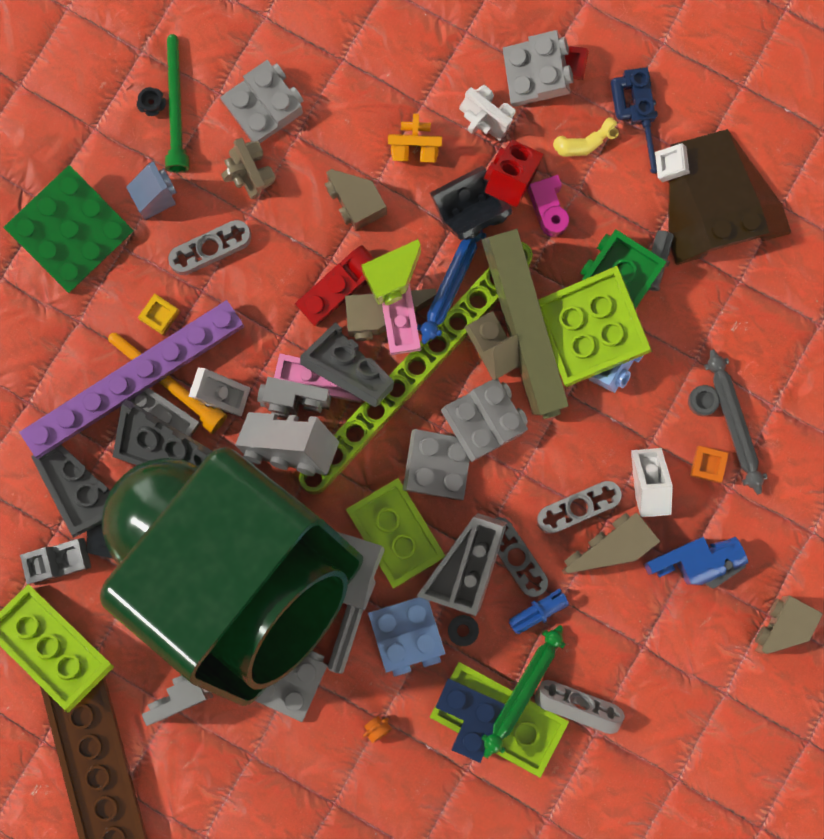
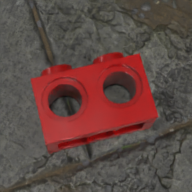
M511 139L506 149L502 147L499 149L494 162H491L484 177V179L488 180V184L484 192L514 207H518L535 177L544 154Z

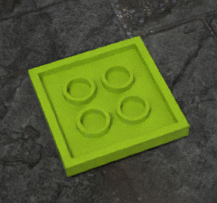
M618 266L538 299L556 364L566 387L653 352Z

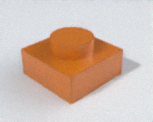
M697 446L690 476L722 483L729 453Z

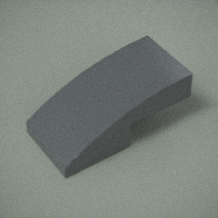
M85 538L75 539L52 547L40 548L20 555L27 585L91 568Z

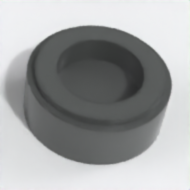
M708 385L696 387L688 397L690 410L702 417L714 413L720 404L717 391Z

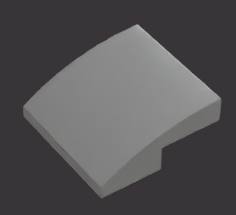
M337 532L363 556V563L359 571L348 584L343 603L365 610L376 584L374 575L385 549L381 545Z

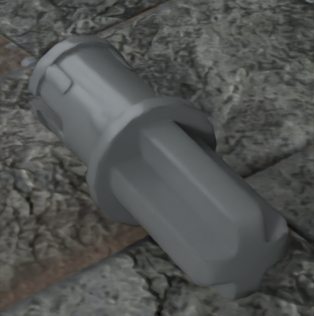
M658 231L651 252L667 261V263L649 290L659 291L665 267L669 266L670 263L667 259L674 236L668 231Z

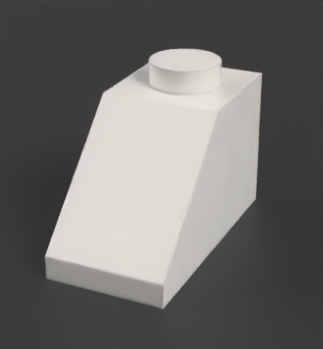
M662 448L631 450L635 498L640 517L671 515L673 485Z

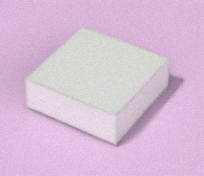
M683 143L655 152L657 175L661 182L690 174L687 147Z

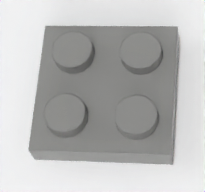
M418 429L412 430L403 490L459 501L464 500L470 459L457 437Z

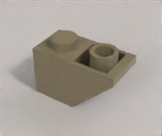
M333 169L326 172L328 182L325 183V187L332 200L338 198L342 206L338 210L346 225L351 223L355 231L387 215V207L373 181Z
M782 596L781 600L776 599L769 612L772 618L768 626H763L757 634L755 642L758 643L755 651L760 654H769L810 641L823 613L792 596Z

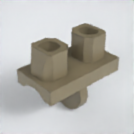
M243 138L236 139L233 142L234 147L229 151L231 158L224 161L227 169L221 176L225 182L234 181L237 188L244 186L250 199L259 197L263 189L273 184L276 179L271 167L266 166L257 169L254 163L263 157V150L259 141L245 143Z

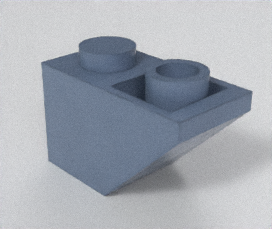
M154 161L149 163L126 186L144 220L176 205L172 195L177 192L165 169L163 168L158 171Z

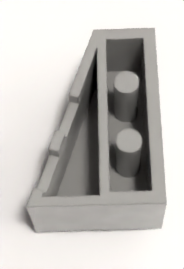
M248 412L235 444L244 454L243 457L246 460L256 464H261V461L270 462L272 466L282 470H287L288 467L296 468L297 471L308 476H314L315 473L327 475L339 441L318 417L310 416L308 422L298 421L299 417L296 415H289L287 420L277 419L278 416L276 414Z
M477 513L417 596L476 616L481 609L508 522Z

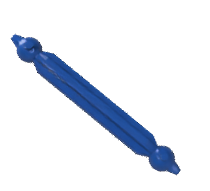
M483 229L480 230L476 237L464 239L460 242L427 313V322L417 326L418 331L422 335V344H426L436 336H441L442 331L438 329V325L444 322L476 253L477 242L487 236L486 233H483Z

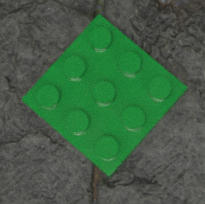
M70 165L3 227L68 293L134 231Z

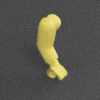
M612 117L607 118L600 130L592 132L586 138L559 136L554 140L553 147L563 157L587 156L598 148L606 137L609 139L618 137L619 131L614 127L617 125V121Z

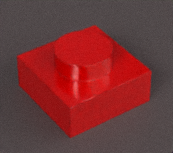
M568 46L569 54L565 55L566 66L570 65L573 79L584 80L589 51L583 47Z

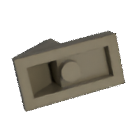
M493 311L464 327L493 380L520 366L518 336L515 334L507 338Z

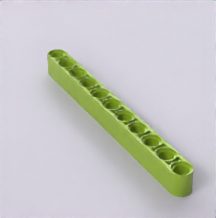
M521 242L528 267H530L533 256L532 249L526 243ZM490 268L483 273L448 311L444 322L438 325V329L442 331L441 336H436L426 344H422L420 341L421 351L410 352L389 375L394 383H400L404 386L405 392L400 397H393L388 394L381 401L379 406L385 411L383 417L377 420L371 419L367 412L372 405L364 402L334 434L335 438L339 441L337 450L343 453V459L336 465H330L327 475H322L320 485L317 487L307 486L305 482L307 475L300 473L299 481L306 492L310 494L323 492L466 338L468 333L465 328L462 330L452 329L449 324L450 320L458 317L463 319L466 325L488 314L499 302L495 285L490 281L492 276ZM474 296H481L485 299L486 305L482 308H475L470 304V299ZM435 339L442 340L446 348L439 353L433 352L429 348L430 342ZM420 361L425 365L426 369L422 374L415 375L409 371V365L412 362ZM358 427L363 430L364 436L360 441L351 442L348 440L347 432L351 428Z

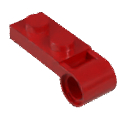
M363 245L357 247L295 303L296 306L314 326H318L345 301V296L352 295L361 286L368 284L361 265L375 258Z

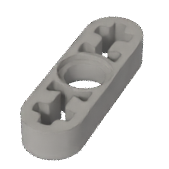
M240 220L231 221L172 249L168 257L169 264L173 271L179 275L191 274L246 248L251 242V232L246 223ZM238 229L239 232L245 231L241 235L243 240L237 242L235 238L226 241L229 247L224 249L222 240L219 237L223 234L226 240L233 236L232 230ZM208 240L218 243V251L214 255L209 256L202 252V246ZM196 247V251L202 260L197 262L194 256L187 260L188 265L186 267H182L181 264L175 265L179 261L178 256L180 254H183L185 257L194 255L192 248Z
M604 481L548 505L537 516L538 527L547 534H554L612 509L621 500V490L616 483ZM603 487L607 491L613 490L615 495L611 498L612 503L608 504L607 500H602L596 503L599 509L594 511L593 502L587 494L592 492V497L595 498L603 493ZM582 499L586 502L588 510L585 515L576 516L571 512L570 505L573 500ZM564 504L565 513L571 522L566 523V518L563 517L556 521V528H552L550 524L545 525L543 520L547 517L546 512L550 511L552 515L561 513L562 509L559 506Z
M551 680L542 681L534 696L535 702L542 709L608 734L617 733L625 718L624 712L617 705ZM573 704H578L586 710L579 709Z

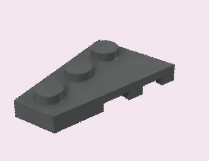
M59 445L39 459L35 458L34 455L31 456L73 538L102 524L103 508L110 491L101 481L97 480L62 445Z

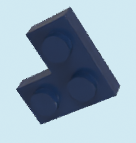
M448 678L435 708L464 720L451 750L481 763L485 751L484 741L481 738L484 734L487 736L493 734V725L505 704Z

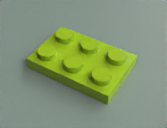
M399 478L346 509L365 541L381 545L385 549L379 566L393 589L446 556L407 491L403 490V485Z

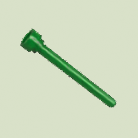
M170 34L167 37L171 149L168 150V155L165 156V170L180 173L189 170V156L186 155V151L182 148L179 39L175 34Z

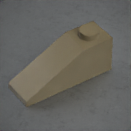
M436 289L411 291L415 313L432 304L436 296ZM373 294L345 296L349 337H355L356 341H368L373 339V335H380L386 331L382 304H377Z

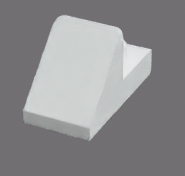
M198 367L189 397L201 401L208 407L212 406L214 409L219 408L224 412L242 416L251 388L206 368Z

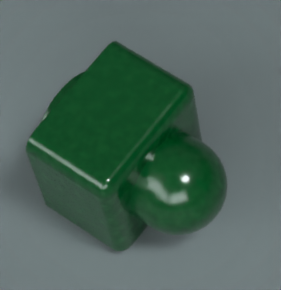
M227 447L211 452L199 466L185 460L160 458L141 463L126 472L115 483L103 508V537L109 553L118 566L106 579L101 588L100 601L102 606L191 684L242 706L251 704L267 687L289 674L315 648L336 618L345 599L348 584L355 577L363 563V556L323 519L239 453Z

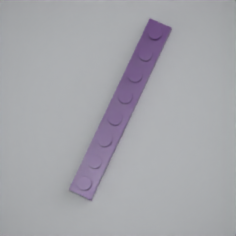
M226 300L19 433L34 457L39 459L119 408L126 399L130 401L146 389L244 328V325Z

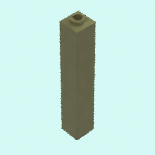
M518 229L481 239L509 336L511 337L515 334L518 336L520 362L518 367L532 414L542 415L543 419L560 415V409L569 405Z

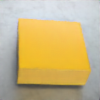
M154 293L138 316V319L164 336L181 311Z

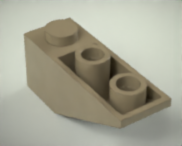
M637 512L631 516L624 513L612 523L615 527L614 530L607 535L602 531L588 542L591 548L585 553L581 554L578 550L564 561L567 567L562 572L563 574H570L634 562L657 545L660 540Z

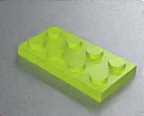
M29 584L0 611V647L67 713L114 668L102 654Z
M460 662L457 663L450 677L451 680L506 704L513 692ZM529 700L510 735L502 740L503 747L506 748L504 753L498 752L496 754L541 778L569 721L542 709L536 703ZM435 707L429 716L431 719L457 733L464 721Z

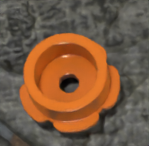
M378 715L364 726L367 731L363 734V737L367 736L372 744L381 739L392 730L388 723L389 718L382 720Z

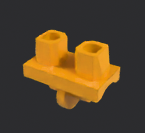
M413 113V122L401 121V131H412V135H388V144H391L392 160L408 161L409 145L421 146L420 162L435 163L439 146H442V136L418 135L419 131L430 132L431 123L419 122V113Z

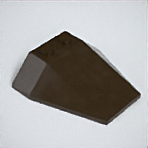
M728 129L671 144L670 147L683 143L687 147L690 174L669 180L668 232L674 236L671 250L676 265L704 258L708 252L757 238L765 241L791 233L782 203Z

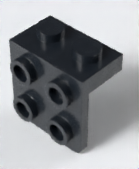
M483 166L430 192L443 224L460 240L476 237L480 230L490 225L494 226L503 223L507 216L513 213L508 203L484 192L488 180L484 179L487 170Z

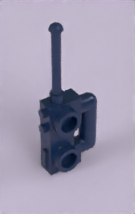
M648 67L624 70L623 77H616L611 80L615 115L618 120L630 119L631 125H643L651 165L650 172L656 174L657 165L650 127L652 126L651 122H654L656 117H658V113L654 109L656 101L652 97ZM623 88L625 90L631 89L634 105L627 108Z

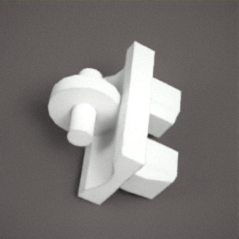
M482 85L476 90L470 87L466 91L465 98L459 107L465 113L464 117L471 122L467 130L474 134L480 129L486 135L490 133L498 141H501L513 121L512 118L516 110L508 103H503L499 108L492 104L491 101L494 94L487 86Z

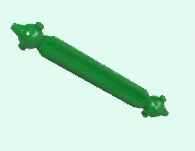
M561 625L554 630H544L542 635L545 636V643L538 647L493 725V734L488 736L484 734L482 736L485 758L488 759L493 753H504L506 748L503 747L502 740L512 732L555 656V648L560 647L563 649L566 645L563 642V627Z

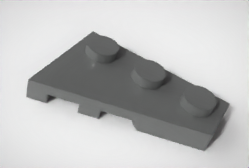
M335 322L300 356V365L370 405L377 407L393 390L394 381L372 358H366L358 350L359 345L353 339L348 340L342 334V328Z

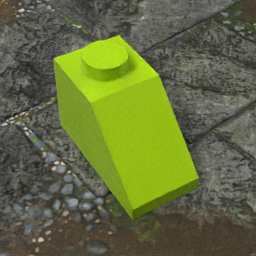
M418 239L361 265L362 272L378 305L384 302L386 305H390L403 298L402 294L406 293L421 254V245Z

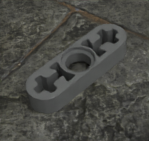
M495 518L508 522L507 530L504 533L508 541L512 537L517 541V543L509 545L503 552L499 548V558L525 595L529 597L542 595L548 587L547 576L512 524L505 518ZM514 548L522 550L525 554V561L520 566H513L508 561V553ZM530 562L534 569L528 571L532 577L539 576L542 580L538 584L540 590L537 592L534 588L529 590L526 588V584L529 581L525 574L520 578L516 574L517 571L525 569Z

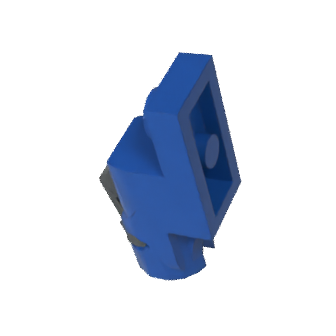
M701 537L643 565L648 575L657 573L658 577L674 571L675 567L673 564L676 563L687 585L705 584L714 589L744 569L746 564H748V558L736 537L711 543L710 547H708L704 537Z

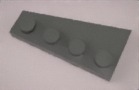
M126 399L122 403L112 457L135 465L154 459L173 458L185 460L199 466L213 452Z

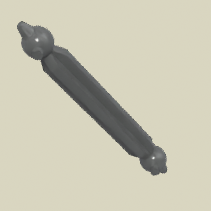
M713 349L710 350V359L708 364L704 365V368L714 373L713 384L718 393L720 405L741 468L747 473L746 479L742 480L744 486L748 485L750 488H753L758 495L762 493V485L764 480L767 479V474L757 471L759 461L731 377L724 370L726 364H729V360L719 356Z

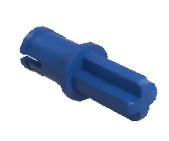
M557 589L538 602L535 600L531 602L532 606L510 618L509 624L516 634H521L541 621L543 623L547 622L548 617L568 607L569 602L561 589Z

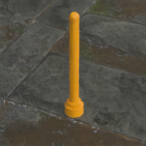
M113 332L109 335V342L129 359L133 360L142 354L118 333ZM167 376L159 382L200 416L199 420L203 422L202 426L211 434L215 433L225 422L227 415L219 408L214 409L212 406L207 407L201 401L189 397L190 392L172 377Z

